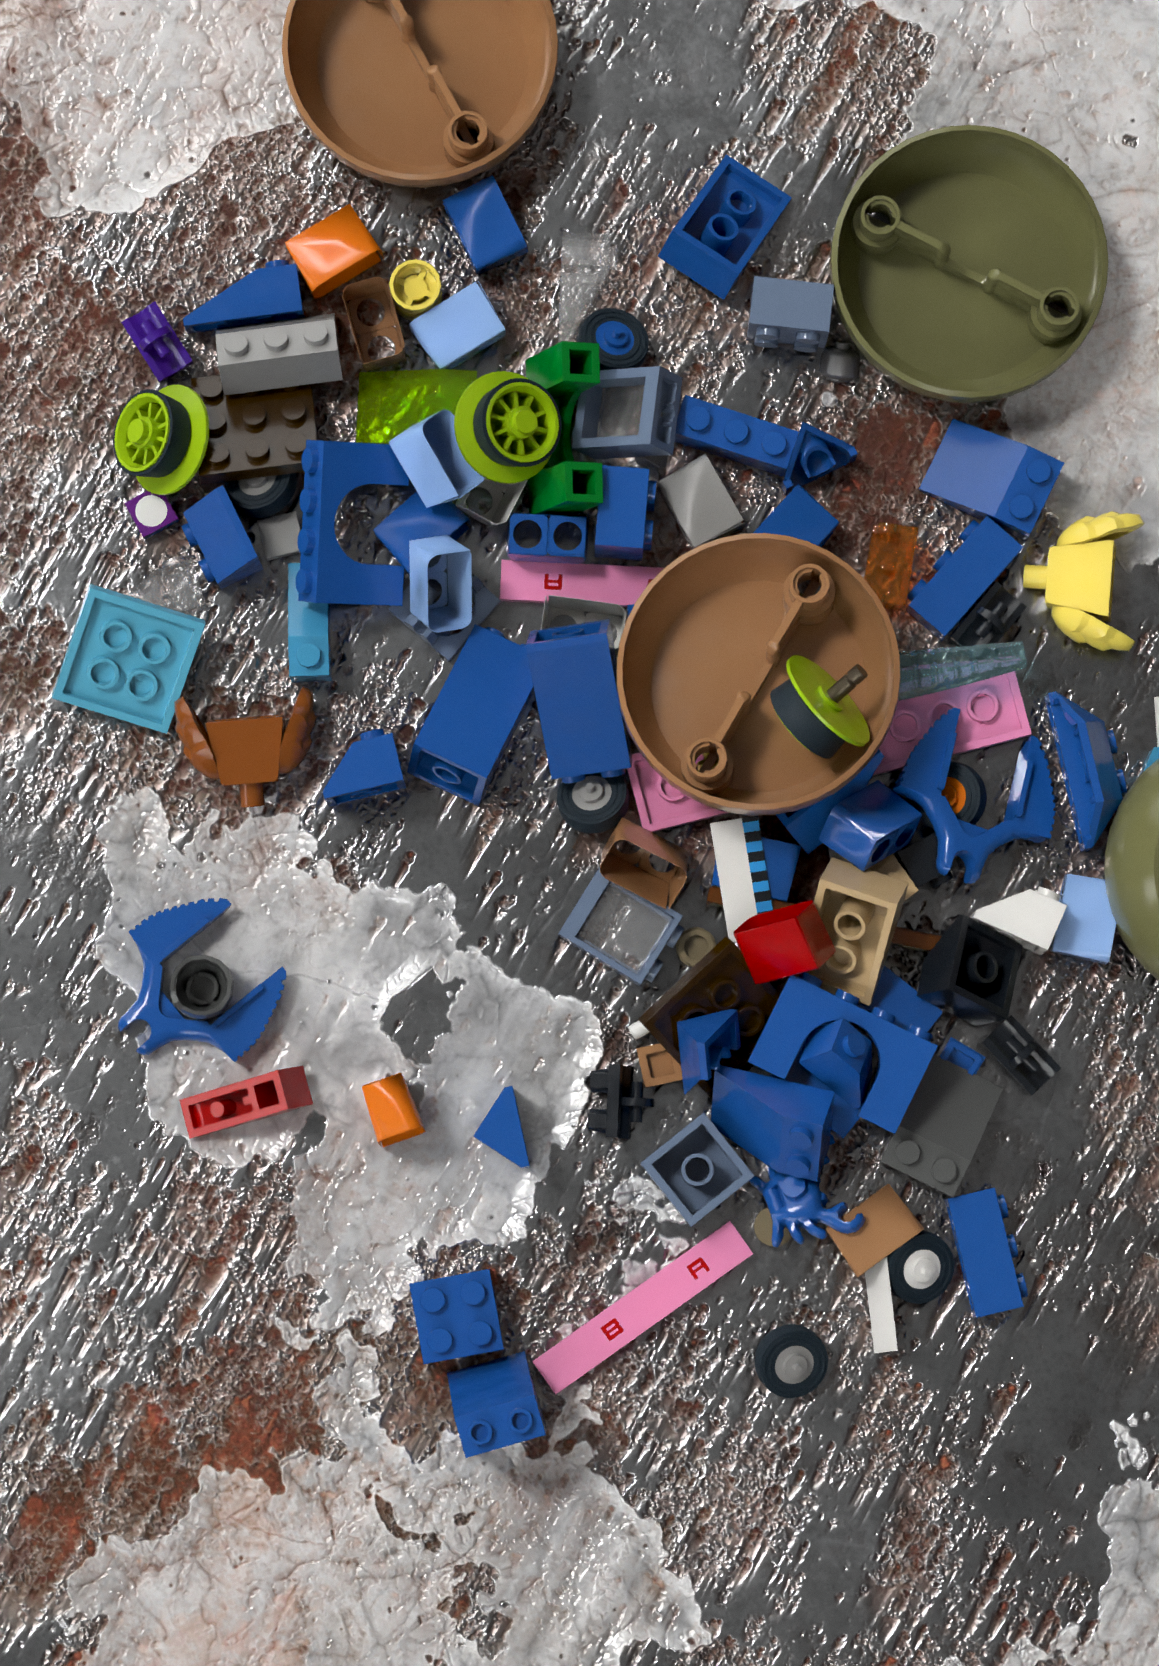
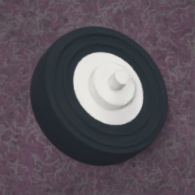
M922 1230L887 1256L891 1292L906 1302L916 1304L930 1302L939 1297L952 1280L954 1273L953 1254L943 1239L929 1231Z

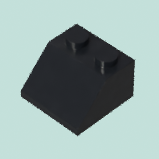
M960 915L925 957L916 996L975 1026L1007 1020L1023 945L966 915Z

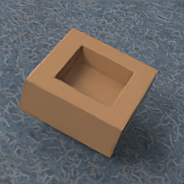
M660 1043L636 1048L645 1088L683 1080L681 1066Z

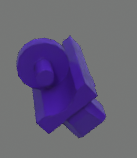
M155 301L139 313L121 322L160 384L194 363Z

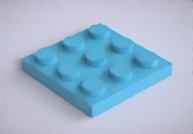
M89 584L52 692V698L167 734L175 712L174 702L180 698L205 627V620Z

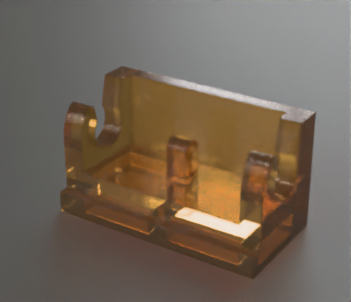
M884 522L873 525L864 579L877 594L886 609L903 611L906 606L919 527Z

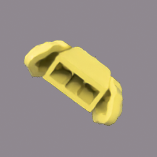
M1111 511L1097 517H1083L1062 532L1057 539L1056 546L1049 547L1048 566H1024L1023 587L1046 589L1045 604L1047 608L1051 609V616L1055 624L1073 641L1087 643L1101 651L1109 649L1129 651L1135 644V641L1103 621L1111 622L1116 560L1114 540L1142 527L1145 523L1140 514H1120Z

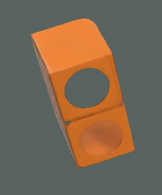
M350 204L285 242L289 255L294 264H297L298 271L314 299L326 295L380 262L381 259L376 251L384 259L381 248Z
M401 1073L362 1086L377 1142L381 1147H386L426 1132L407 1082Z

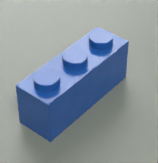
M685 395L677 417L674 442L785 477L799 431Z
M988 516L980 524L973 520L958 537L963 543L953 554L947 549L933 565V568L937 571L928 583L921 579L906 596L911 600L906 611L941 642L1023 548L1020 543Z
M994 1187L944 1199L972 1316L978 1318L1024 1307L1022 1298L1028 1297V1291L1023 1273L1016 1274L1012 1258L1018 1257V1250L1013 1233L1006 1235L1003 1219L1008 1218L1009 1214L1004 1195H997Z

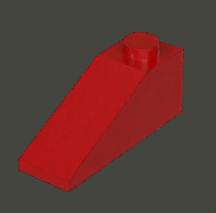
M303 1065L275 1070L179 1100L189 1139L313 1105Z

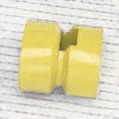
M418 259L405 261L398 265L391 274L389 286L393 304L397 313L406 320L413 321L442 302L440 276L436 269L426 261Z

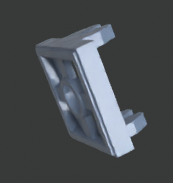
M441 555L433 557L428 564V568L436 565ZM472 574V595L475 603L472 620L467 627L458 633L447 636L435 634L410 612V585L403 592L402 606H391L388 610L450 662L465 645L474 625L481 626L501 603V600L485 588L476 575ZM428 584L429 605H432L441 596L442 591L437 592Z

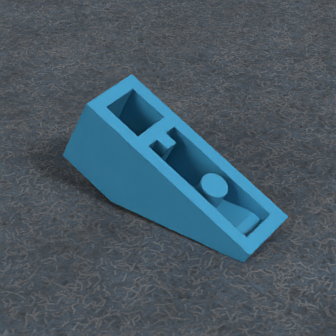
M288 563L289 677L292 683L332 681L330 603L298 601L299 593L295 582L297 572L300 570V563Z

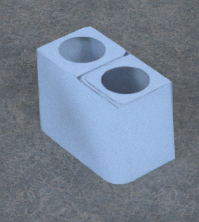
M476 281L423 313L409 324V329L442 376L506 336V329L479 281L478 284Z
M446 409L413 424L388 442L426 508L461 498L485 480V477L477 473L463 457L455 436V416Z
M448 535L409 541L410 612L436 633L463 629L472 620L471 550ZM437 555H441L439 562L433 567L428 568L430 560ZM447 576H448V594H447ZM428 579L437 580L442 587L439 600L432 605H428Z
M1066 874L1063 877L1060 893L1062 899L1060 898L1059 902L1061 901L1067 907L1056 930L1053 944L1051 942L1050 951L1106 965L1111 955L1116 921L1107 897L1105 879Z

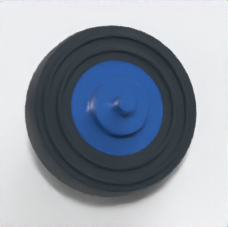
M605 308L593 312L584 320L577 335V342L599 343L600 370L639 368L648 352L649 341L644 326L636 317L620 309Z

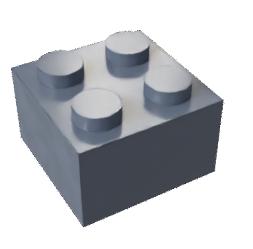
M754 276L746 340H754L755 346L763 348H776L778 343L793 344V349L801 352H816L818 347L825 348L830 329L834 284Z
M704 1112L640 1163L689 1227L696 1224L754 1177V1174Z

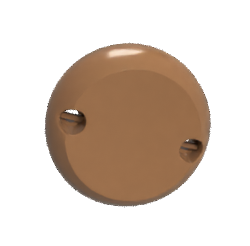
M290 0L283 26L282 56L285 79L297 112L311 134L330 154L349 168L377 181L403 187L427 188L465 181L486 172L507 158L527 138L544 112L554 86L558 67L559 44L557 26L550 0ZM468 129H474L479 133L477 143H475ZM458 133L460 134L463 141H461L457 137Z
M749 533L719 538L688 551L666 566L647 585L631 610L619 643L616 667L617 693L621 713L636 747L650 766L667 783L687 797L714 809L750 816L776 815L811 806L835 794L851 782L871 761L882 745L894 718L901 682L900 655L894 629L879 597L866 580L848 563L824 548L794 537L770 533ZM806 580H811L802 597H800L798 586ZM819 586H820V588H821L820 591H819L817 594H815L816 591H817V589H818ZM800 655L813 661L836 681L845 674L847 675V672L856 664L865 669L868 677L860 684H856V687L848 693L862 713L869 728L870 740L864 746H855L845 741L832 758L826 759L808 750L787 730L774 710L770 693L773 689L790 679L786 663L791 656ZM709 753L698 772L695 763L696 759L701 754ZM717 759H718L719 761H718L717 766H716L715 768H713L714 764L716 763V761H717Z

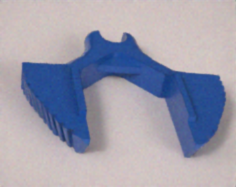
M952 708L948 710L946 715L942 714L940 719L934 722L933 727L928 729V732L920 739L918 745L914 747L892 791L920 805L933 825L938 840L936 869L938 872L945 876L952 866L954 856H958L965 864L964 883L973 884L979 880L988 856L998 847L1013 839H1024L1035 843L1051 839L1052 835L1050 832L1053 831L1051 825L1055 821L1053 819V816H1055V811H1053L1055 808V803L1053 802L1055 797L1052 794L1053 786L1050 785L1052 783L1051 778H1049L1050 769H1047L1049 765L1048 759H1044L1046 753L1040 749L1042 745L1040 740L1035 736H1030L1018 755L1004 821L987 830L957 819L946 797L941 795L947 780L957 736L955 731L961 710Z
M209 898L208 902L201 899L195 904L193 901L189 902L186 906L182 904L179 908L177 906L172 907L171 910L167 908L162 913L161 911L156 912L155 916H148V920H142L141 925L137 924L135 930L131 929L129 931L143 961L142 986L136 1002L119 1019L118 1029L121 1033L137 1021L144 1020L149 1023L151 1035L136 1050L138 1054L149 1055L171 1041L190 1040L207 1042L236 1062L238 1056L242 1057L244 1051H249V1046H254L255 1040L261 1037V1032H264V1025L268 1024V1018L273 1014L272 1009L276 1008V1001L280 1000L282 996L280 991L284 990L285 985L282 984V981L286 980V970L283 966L212 1024L207 1021L184 1019L162 992L165 968L162 964L220 918L232 905L227 899L219 898L218 902H215L214 898Z

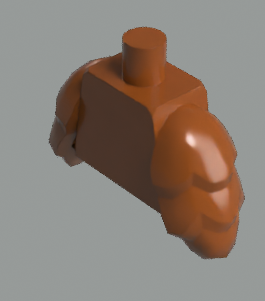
M304 686L302 687L296 698L285 732L284 714L208 720L206 722V732L192 706L182 696L174 702L177 719L175 731L184 745L183 753L193 767L202 775L212 780L220 779L222 786L239 785L241 807L265 805L263 783L278 781L280 774H287L293 771L304 760L311 747V733L317 718L313 710V691Z

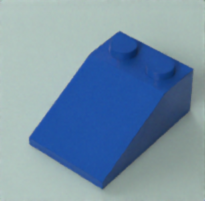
M726 154L671 231L658 257L724 300L792 197Z
M952 419L918 490L981 521L988 516L1008 534L1026 542L1061 472L1064 462L1023 443Z
M720 1065V1069L714 1072L711 1122L720 1133L778 1173L817 1182L829 1150L835 1092Z

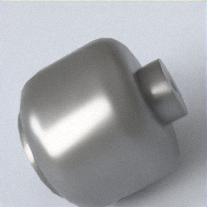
M835 342V347L824 348L821 357L820 373L826 377V380L851 382V380H855L858 377L861 357L858 351L850 349V343Z

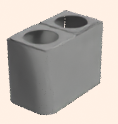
M706 454L657 482V490L691 549L719 538L728 537L745 528V522L741 523L743 521L741 514Z

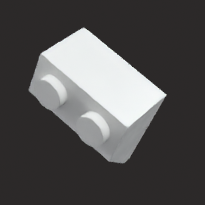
M1039 886L1035 891L1029 889L977 909L970 918L1020 943L1024 949L1042 955L1049 949L1067 905L1059 902L1061 895Z

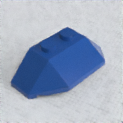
M1050 692L1044 697L1080 852H1086L1093 848L1122 802L1121 793L1127 792L1126 781L1122 769H1115L1112 754L1117 753V744L1113 730L1106 731L1103 720L1058 692Z

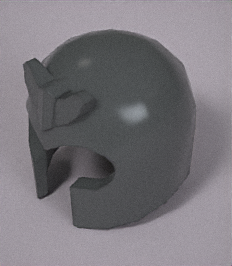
M189 956L175 968L171 975L170 996L173 1006L187 1018L209 1019L216 1017L229 1006L233 998L234 980L230 970L221 960L211 956Z

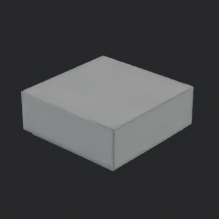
M296 511L257 521L267 561L301 553L297 543L300 526Z

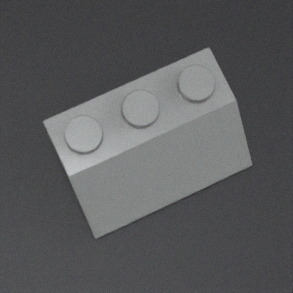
M335 313L225 327L216 330L217 359L224 395L343 380Z

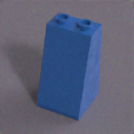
M610 619L530 631L526 642V650L551 779L561 778L562 783H575L585 780V774L601 772V777H615L624 774L626 768H631L633 759L628 729L621 713L617 693V660Z
M476 624L474 625L413 744L407 773L476 806L480 805L534 693L526 644L519 645L506 639L503 633L495 628H483Z
M525 1351L447 1373L454 1419L465 1458L546 1435L547 1427Z

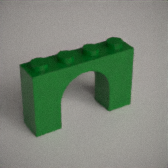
M561 341L526 360V378L540 384L551 394L558 406L562 424L558 445L547 464L539 473L529 478V514L573 516L603 503L602 463L575 462L570 441L571 419L578 397L583 391L600 383L599 343Z

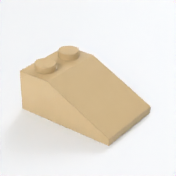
M831 858L820 877L814 903L836 952L819 969L806 972L823 981L821 989L835 994L837 989H841L859 998V1003L871 1005L899 921L909 882L870 869L861 871L851 863Z

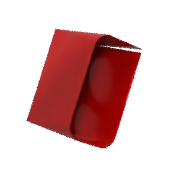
M813 900L755 915L747 919L733 932L755 984H762L819 969L836 952Z

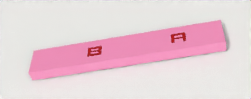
M502 560L500 600L545 603L546 596L549 603V595L614 603L622 607H628L627 605L635 604L647 585L664 568Z
M731 1221L727 1222L533 1360V1364L556 1395L753 1255V1252Z

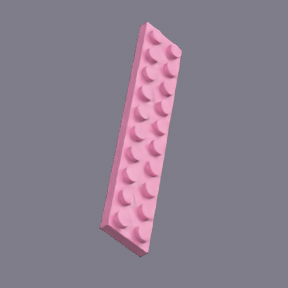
M1011 657L901 685L892 724L879 748L884 758L873 776L903 769L910 753L918 745L924 734L928 732V729L933 727L934 722L937 719L939 720L942 714L946 715L948 710L952 708L961 709L955 731L957 736L952 756L1031 736L1030 725ZM640 752L632 754V766L627 768L643 828L654 833L728 814V812L708 807L687 797L667 783L650 766ZM702 754L696 759V765L698 761L704 760Z

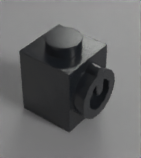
M929 826L915 832L911 841L895 854L896 859L917 889L928 883L934 889L954 878L951 871L959 866L956 861L958 856H954L949 872L945 876L938 872L936 869L938 840L935 831Z

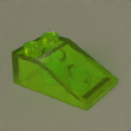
M451 369L360 372L356 442L389 444L390 440L413 424L441 410H449L455 416L456 407L461 395L478 378V372Z

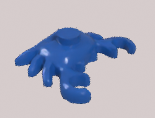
M830 1135V1145L835 1143L833 1135ZM826 1156L823 1165L828 1164L830 1162L828 1156ZM768 1166L769 1181L767 1183L755 1175L749 1180L751 1185L758 1189L765 1198L771 1214L773 1247L781 1245L784 1228H787L792 1238L801 1245L804 1243V1237L799 1229L800 1227L804 1228L814 1237L825 1239L827 1233L824 1229L818 1227L817 1223L826 1224L840 1233L850 1234L857 1232L866 1220L862 1213H858L852 1221H843L842 1215L848 1210L845 1202H841L830 1209H824L828 1202V1197L820 1191V1177L817 1182L778 1173Z

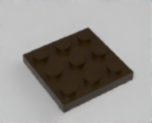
M220 375L191 378V387L203 400L209 419L208 445L204 459L199 467L201 485L305 472L302 468L301 460L303 451L306 449V440H318L312 384L224 395Z
M725 936L638 1020L681 1066L677 1022L728 1009L737 1010L741 1047L738 1050L730 1049L731 1057L721 1058L720 1065L748 1071L754 1065L747 1061L780 994L769 982L755 984L741 950ZM712 1069V1077L709 1080H700L697 1083L711 1099L713 1098L715 1072Z

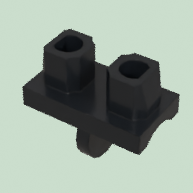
M996 581L950 635V638L980 663L1027 606L1013 597Z
M1012 1015L981 1042L1030 1096L1061 1069Z
M609 1064V1069L591 1071V1093H607L608 1096L607 1109H590L588 1114L589 1130L604 1133L609 1138L631 1139V1122L642 1123L643 1107H654L655 1099L643 1098L644 1082H633L634 1067Z

